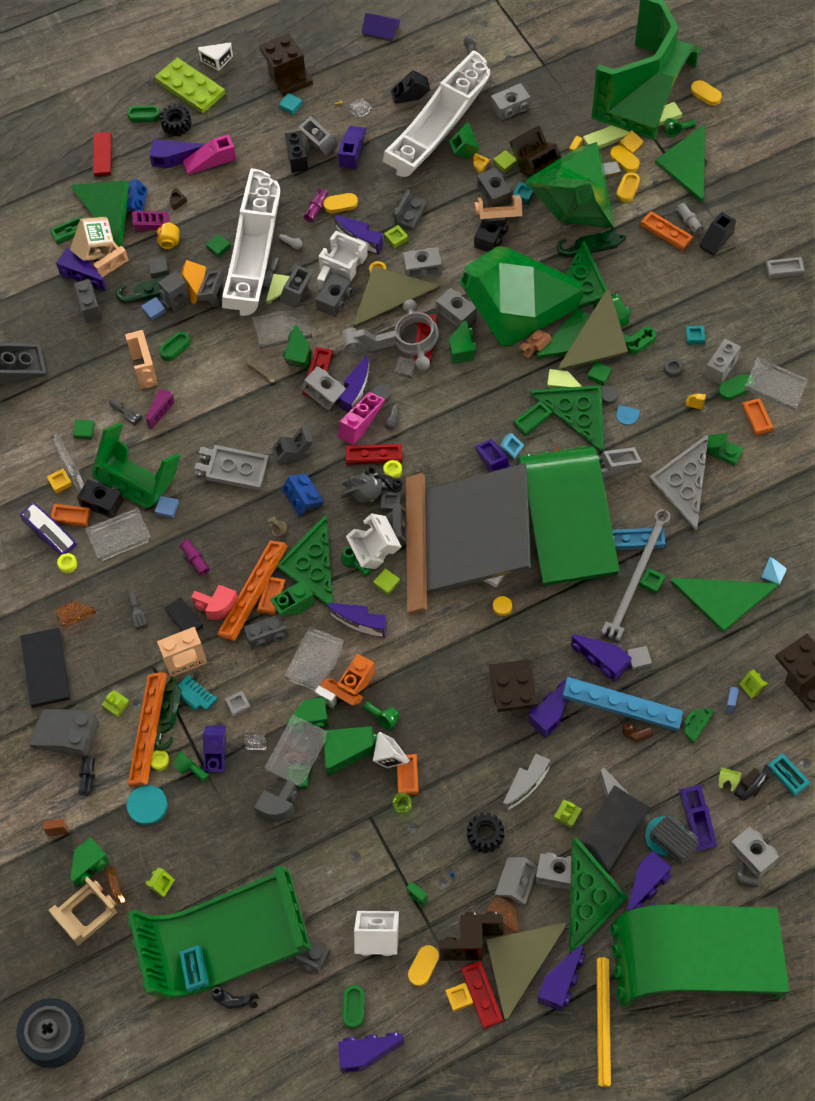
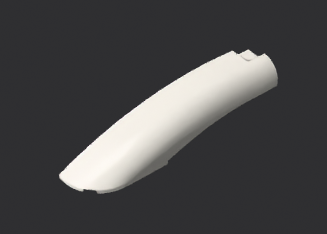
M473 50L440 83V86L419 115L384 151L382 162L397 169L396 175L407 177L412 174L450 133L487 83L490 69L487 67V61L479 53Z
M253 168L250 169L240 209L232 259L222 296V308L240 310V316L250 315L258 307L280 198L278 182L272 180L268 173Z

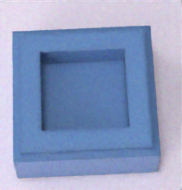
M156 297L141 306L151 321L166 313V308Z
M160 496L155 514L174 519L179 500Z
M731 687L725 713H734L739 691L736 687Z

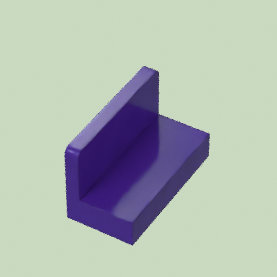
M365 13L362 33L393 40L396 26L400 25V19Z

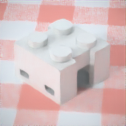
M335 231L330 238L331 253L328 254L327 249L324 248L318 256L320 269L322 270L323 266H328L331 269V274L334 273L352 281L356 275V267L363 264L368 256L367 243Z
M371 513L363 520L364 524L370 525L371 528L367 531L353 529L346 535V538L360 566L377 569L384 563L385 556L394 554L401 548V545L386 516Z

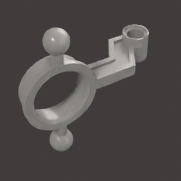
M408 299L403 304V309L408 314L404 315L397 322L395 331L375 336L364 329L348 328L342 332L345 350L351 353L360 350L361 347L372 352L396 345L405 354L417 355L416 367L424 371L430 366V360L425 357L424 353L430 351L437 344L439 330L430 316L422 312H415L417 310V303L412 299ZM422 322L431 327L430 335L421 342L406 343L401 339L402 331L412 323Z

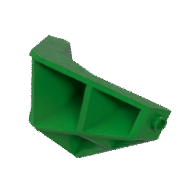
M597 142L574 149L527 179V186L531 188L560 223L614 228L604 163Z
M500 246L465 266L459 284L502 346H512L537 330L573 312L578 308L585 291L576 279L512 249Z

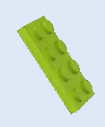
M178 57L154 77L158 84L202 114L226 94L224 88Z

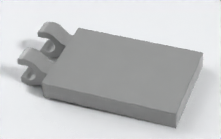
M214 445L213 449L200 447L199 459L204 461L210 459L209 465L196 463L194 467L196 476L206 475L205 478L208 481L261 490L269 461L268 455Z

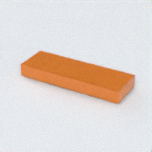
M652 211L640 222L641 227L681 251H684L694 239V236Z

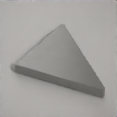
M707 435L649 477V480L695 531L698 528L708 445Z

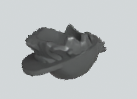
M361 473L360 477L350 476L342 481V485L347 488V491L341 493L340 496L341 498L353 496L359 503H372L381 494L382 490H387V486L381 479H375L372 473L369 476Z

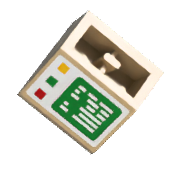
M108 218L80 219L70 250L83 261L102 259L111 253L114 241Z

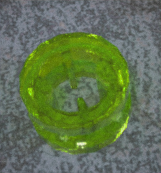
M406 793L395 795L393 799L394 809L398 813H407L412 806L411 797ZM399 800H406V806H399Z

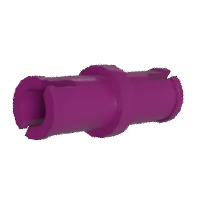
M319 188L314 199L310 201L309 208L303 216L306 221L313 222L318 211H321L322 204L328 196V192L325 189Z
M190 540L183 541L179 547L187 556L188 563L194 566L199 576L206 575L210 568L203 561L202 554L196 551Z

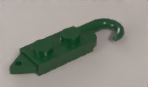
M608 231L579 237L575 241L574 249L569 250L562 248V244L567 241L563 239L558 242L557 251L565 257L575 256L583 241L586 242L590 253L616 249L619 244L626 240V235Z
M164 278L138 283L134 288V294L129 296L121 295V291L127 287L123 285L117 289L116 297L123 303L139 300L146 301L155 297L159 298L161 296L159 294L158 282Z
M171 676L166 684L154 745L159 751L168 749L173 742V737L171 736L166 744H161L163 733L170 731L175 725L181 688L178 687L176 678Z

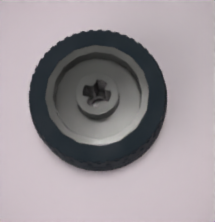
M56 998L39 1000L26 1008L21 1018H19L16 1031L18 1045L24 1055L34 1064L45 1068L61 1067L72 1061L81 1050L85 1036L83 1021L77 1011L67 1002Z

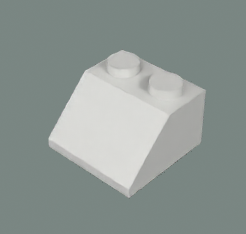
M357 911L354 928L355 954L363 956L371 954L391 956L397 954L399 911Z

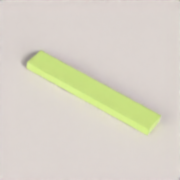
M675 102L665 106L658 126L664 125V121L668 118L675 120L682 118V112ZM609 126L583 136V141L586 145L597 142L599 149L621 141L629 131Z

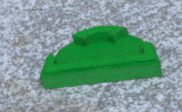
M709 708L693 710L687 716L684 724V733L691 743L694 744L714 715V710Z

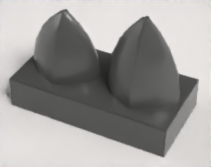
M222 269L206 272L197 294L199 301L207 300L211 305L219 307L217 293H221L223 290L222 281L225 276Z
M400 503L393 504V511L389 512L386 518L389 524L393 525L392 529L400 545L403 546L407 543L406 509Z

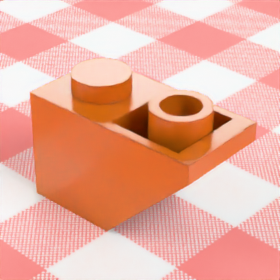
M357 653L338 682L337 687L352 695H356L366 688L375 674V663Z

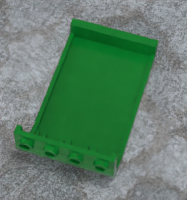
M579 446L569 450L559 449L555 452L544 451L536 455L525 454L518 457L516 465L524 463L527 466L528 504L541 573V586L618 575L620 570L602 471L594 446Z
M283 866L274 868V874L181 912L160 916L147 915L137 910L128 912V926L133 933V947L138 955L137 965L142 972V986L146 994L162 999L182 998L200 994L310 950L309 939L290 871ZM200 945L202 947L209 986H202L201 989H194L193 992L189 993L186 991L180 951ZM187 954L192 984H194L189 954Z
M653 905L625 912L615 919L610 926V935L613 937L614 943L612 955L615 957L616 963L614 976L617 978L618 983L616 996L620 1002V1007H629L636 1000L649 995L669 992L772 994L773 998H781L789 993L778 908Z

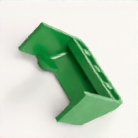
M120 422L103 429L92 469L93 478L104 486L117 488L122 496L144 508L155 505L160 496L163 495L173 482L181 455L177 453L162 460L160 468L155 475L127 460L129 455L128 447L119 440L123 423Z

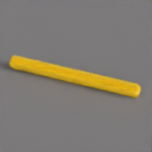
M601 957L596 960L598 1086L610 1087L609 959Z

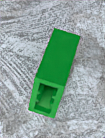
M372 726L323 730L327 776L333 775L374 753L377 733L372 732Z

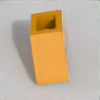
M186 260L180 276L186 281L191 303L196 304L198 300L197 294L206 275V266Z

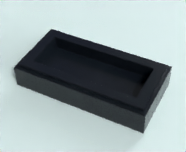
M181 597L165 607L166 612L182 631L195 627L197 632L203 628L201 621Z

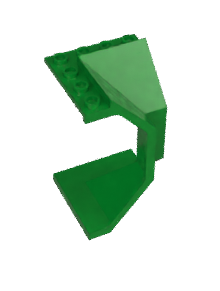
M640 0L635 46L655 52L656 54L617 69L598 65L591 119L629 132L632 130L635 134L655 140L657 137L660 119L679 72L685 63L691 64L692 68H696L699 52L702 47L677 39L679 27L664 0Z

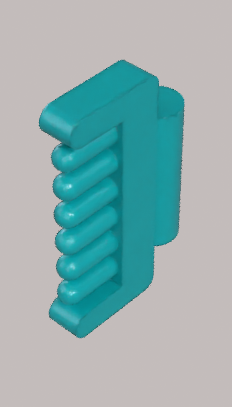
M189 675L178 685L181 688L180 699L195 711L199 710L200 707L207 711L217 701L216 696L209 694V691H206L201 685L198 686V683H195V680H191Z

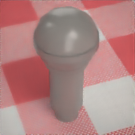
M279 235V239L290 244L294 250L302 248L303 243L300 238Z

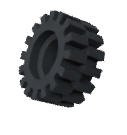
M173 104L174 107L168 105V109L165 107L160 113L162 129L168 135L172 133V136H175V134L181 136V132L185 134L186 130L189 131L192 125L189 110L185 106L182 108L181 104L178 107L176 104ZM174 118L181 119L178 122H170Z
M480 813L479 817L475 815L474 819H471L467 826L469 844H471L473 849L477 848V852H481V850H484V853H488V850L494 852L495 848L498 849L500 844L503 843L504 825H502V821L500 819L497 820L496 815L492 817L491 813H487V815ZM483 826H488L493 830L494 834L490 839L484 840L478 836V830Z

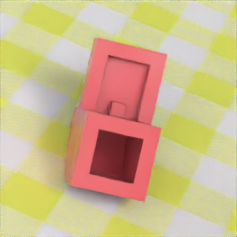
M218 585L212 597L194 591L191 598L196 609L206 612L207 619L220 620L228 616L238 596L236 591Z

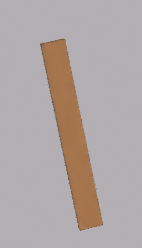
M423 473L406 478L407 613L410 615L427 610L425 475Z

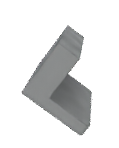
M508 857L495 895L497 897H509L520 905H526L538 866L525 857Z

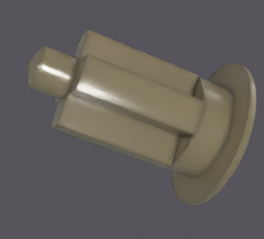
M275 516L267 520L274 536H282L286 532L287 525L285 522L279 521Z

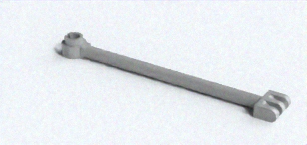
M664 509L656 512L654 529L612 623L605 622L601 635L605 636L607 630H610L608 638L612 639L616 632L618 634L615 640L620 641L624 632V628L620 627V623L663 526L670 522V513L668 511L664 515L665 521L659 520V518L663 517Z

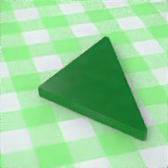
M702 125L655 160L657 166L701 203L704 201L705 126Z
M124 180L71 185L73 191L95 218H108L113 241L117 246L123 247L129 182Z
M583 241L566 275L576 279L585 290L578 308L600 301L606 290H608L586 242Z
M578 308L553 335L552 341L537 353V358L543 359L542 357L547 356L558 357L566 355L591 315ZM623 333L625 343L630 344V346L634 345L635 339Z
M601 385L530 390L531 396L538 401H542L557 417L603 453L604 431Z
M324 515L278 563L276 569L296 584L304 580L313 596L328 607L329 603H333L327 517Z
M687 578L671 579V584L723 633L776 590L778 586L776 583Z
M577 837L572 839L570 954L580 945H583L628 898Z

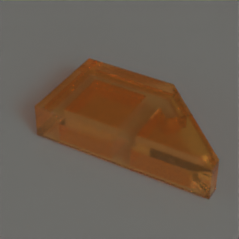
M75 601L55 608L63 627L96 613L94 607Z
M115 866L108 867V880L113 897L118 903L124 902L125 899Z
M496 895L486 909L485 914L491 911L503 914V925L514 933H519L515 906L499 895Z

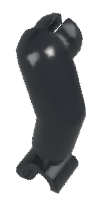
M369 467V473H372L375 479H381L382 482H385V485L392 491L399 492L402 489L403 482L401 479H394L386 474L377 473L375 467Z
M765 764L762 774L758 775L746 790L740 786L734 795L741 801L750 798L770 778L773 773L772 769Z
M218 986L214 987L211 991L213 1000L228 1009L244 1007V1005H249L254 1009L258 1006L257 1002H251L253 999H259L257 993H252L248 997L243 998V996L234 997Z

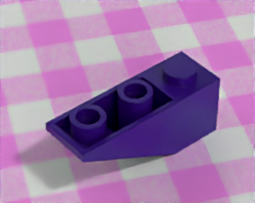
M349 126L341 141L338 152L339 167L357 168L366 128Z
M153 140L149 155L152 167L170 168L183 164L184 159L204 145L181 141Z
M66 247L56 262L59 274L63 277L75 279L77 282L89 279L93 288L106 290L103 277L88 260L83 261Z
M575 634L571 636L573 650L583 654L592 666L596 665L606 678H611L615 682L631 666L632 657L617 645Z
M563 680L558 685L555 692L548 693L539 706L531 708L529 711L528 723L544 738L560 726L568 703V699L562 698L566 680Z
M654 851L638 866L627 912L643 907L642 903L646 899L651 900L655 896L657 887L660 884L664 886L671 878L670 872L672 867Z
M582 945L576 948L545 976L537 1003L562 1011L564 1005H569L572 994L568 992L571 985H576L579 974L575 972L578 966L582 967L586 955L582 953Z
M388 1033L386 1037L368 1035L364 1037L365 1039L356 1040L354 1037L344 1038L343 1041L338 1042L341 1072L364 1071L403 1045L404 1036L399 1035V1033Z

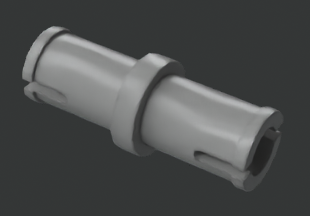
M685 203L680 204L676 211L683 218L685 225L689 226L695 235L701 234L704 227L697 220L695 213H692Z

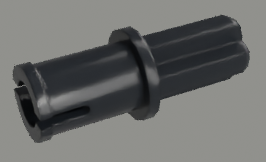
M90 755L82 757V769L79 773V794L88 796L91 793L92 779L95 778L93 773L95 757Z

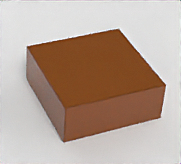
M64 819L43 822L44 831L47 836L68 834V826Z

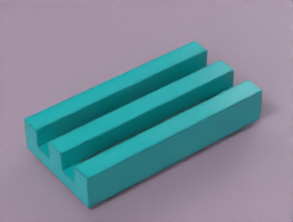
M783 753L767 765L772 769V774L794 797L811 784ZM779 761H782L803 784L800 785Z
M196 945L180 951L186 991L191 993L194 989L199 990L202 986H209L202 947ZM187 954H189L194 984H192Z

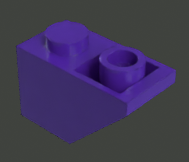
M226 726L205 727L203 732L204 772L224 773Z

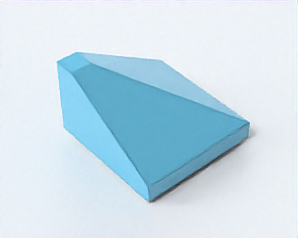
M510 433L504 437L500 447L514 459L524 447V444Z
M770 557L761 578L780 585L787 568Z

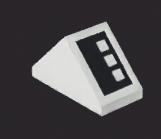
M231 42L198 47L201 62L218 71L233 57Z
M381 732L377 734L373 757L374 762L385 768H391L407 764L410 761L393 738Z

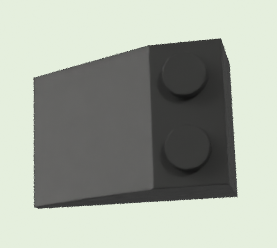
M0 343V385H8L46 376L40 344Z
M42 709L29 745L39 749L82 758L89 754L99 722L95 714L80 710Z

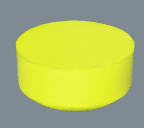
M395 460L386 462L383 467L384 474L394 479L399 478L402 474L401 464Z
M66 553L58 558L57 565L63 573H71L77 568V560L74 555Z
M154 751L151 767L156 771L167 769L170 764L167 752Z

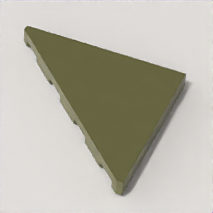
M373 266L353 327L357 328L360 324L367 321L370 322L388 311L402 307L408 299L415 301L431 291H436L439 288V284Z
M610 289L606 290L560 363L559 370L628 354Z
M566 922L486 939L504 1021L509 1019L547 956H549L556 945L559 937L566 929Z

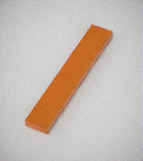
M269 541L218 631L217 635L220 638L236 640L288 547L284 542Z
M164 672L149 674L147 677L128 786L130 787L148 784L167 674Z

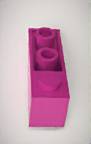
M229 134L212 139L184 159L183 164L187 174H193L235 161V149Z
M369 392L340 421L338 438L354 445L364 435L385 402V399Z

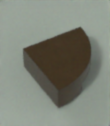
M177 188L171 192L170 204L173 210L187 202V198Z
M754 768L741 780V784L747 789L754 779L760 775L759 771ZM760 789L753 794L755 797L759 794Z

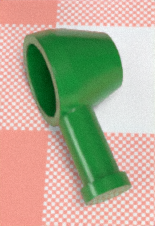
M668 118L664 121V129L669 137H676L683 129L696 127L694 119L683 123L673 118Z
M346 547L343 550L341 562L344 566L356 567L363 573L364 577H368L371 574L372 570L370 568L360 566L351 547Z
M370 701L366 702L363 707L365 711L377 717L380 725L387 730H391L400 717L395 708L391 707L381 711L373 706Z
M180 751L177 754L172 766L181 774L190 770L201 782L208 778L209 775L202 771L183 752Z

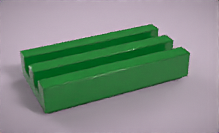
M81 216L49 229L57 245L74 238L78 227L77 224L82 219Z

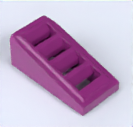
M132 212L135 233L157 230L160 225L169 222L168 212Z
M162 389L158 390L146 416L149 429H153L174 404L175 400L172 392Z

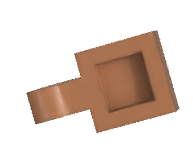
M537 330L526 340V343L521 344L519 349L525 351L522 354L524 357L529 358L536 350L541 351L552 341V338L549 334Z

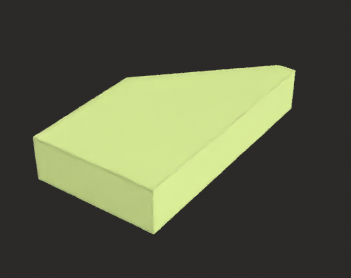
M273 274L266 299L267 304H271L273 300L281 297L283 287L290 276Z
M550 369L547 388L581 386L568 371Z

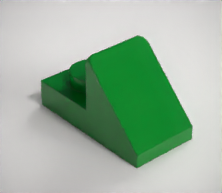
M728 433L709 435L707 454L735 466L744 448L728 442Z

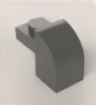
M301 426L294 437H280L272 447L277 463H293L305 459L311 454L309 447L313 443V439L308 427Z
M288 780L279 797L264 790L254 807L256 815L272 822H279L289 818L295 811L293 802L298 794L296 784Z

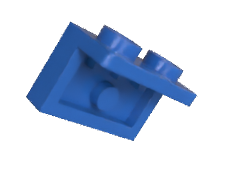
M138 179L129 181L126 213L143 211L148 189Z
M307 474L288 476L282 491L298 516H302L308 508L322 506L324 500Z

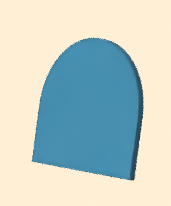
M619 405L616 413L617 420L624 425L634 424L638 420L640 410Z

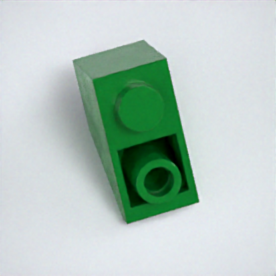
M467 122L449 141L454 154L466 159H470L480 149Z
M463 321L449 338V350L453 364L473 361L474 353H477L476 344L471 340L473 338L472 327L468 328L467 321Z
M294 325L293 330L289 332L288 347L284 348L283 357L288 365L308 369L313 352L298 325Z
M304 580L270 599L279 615H297L315 605L313 593Z
M324 697L304 700L287 721L289 733L300 734L306 730L313 729L319 731L329 727Z
M91 837L74 850L70 879L76 888L80 885H85L87 877L90 879L93 874L102 871L109 862L106 854Z

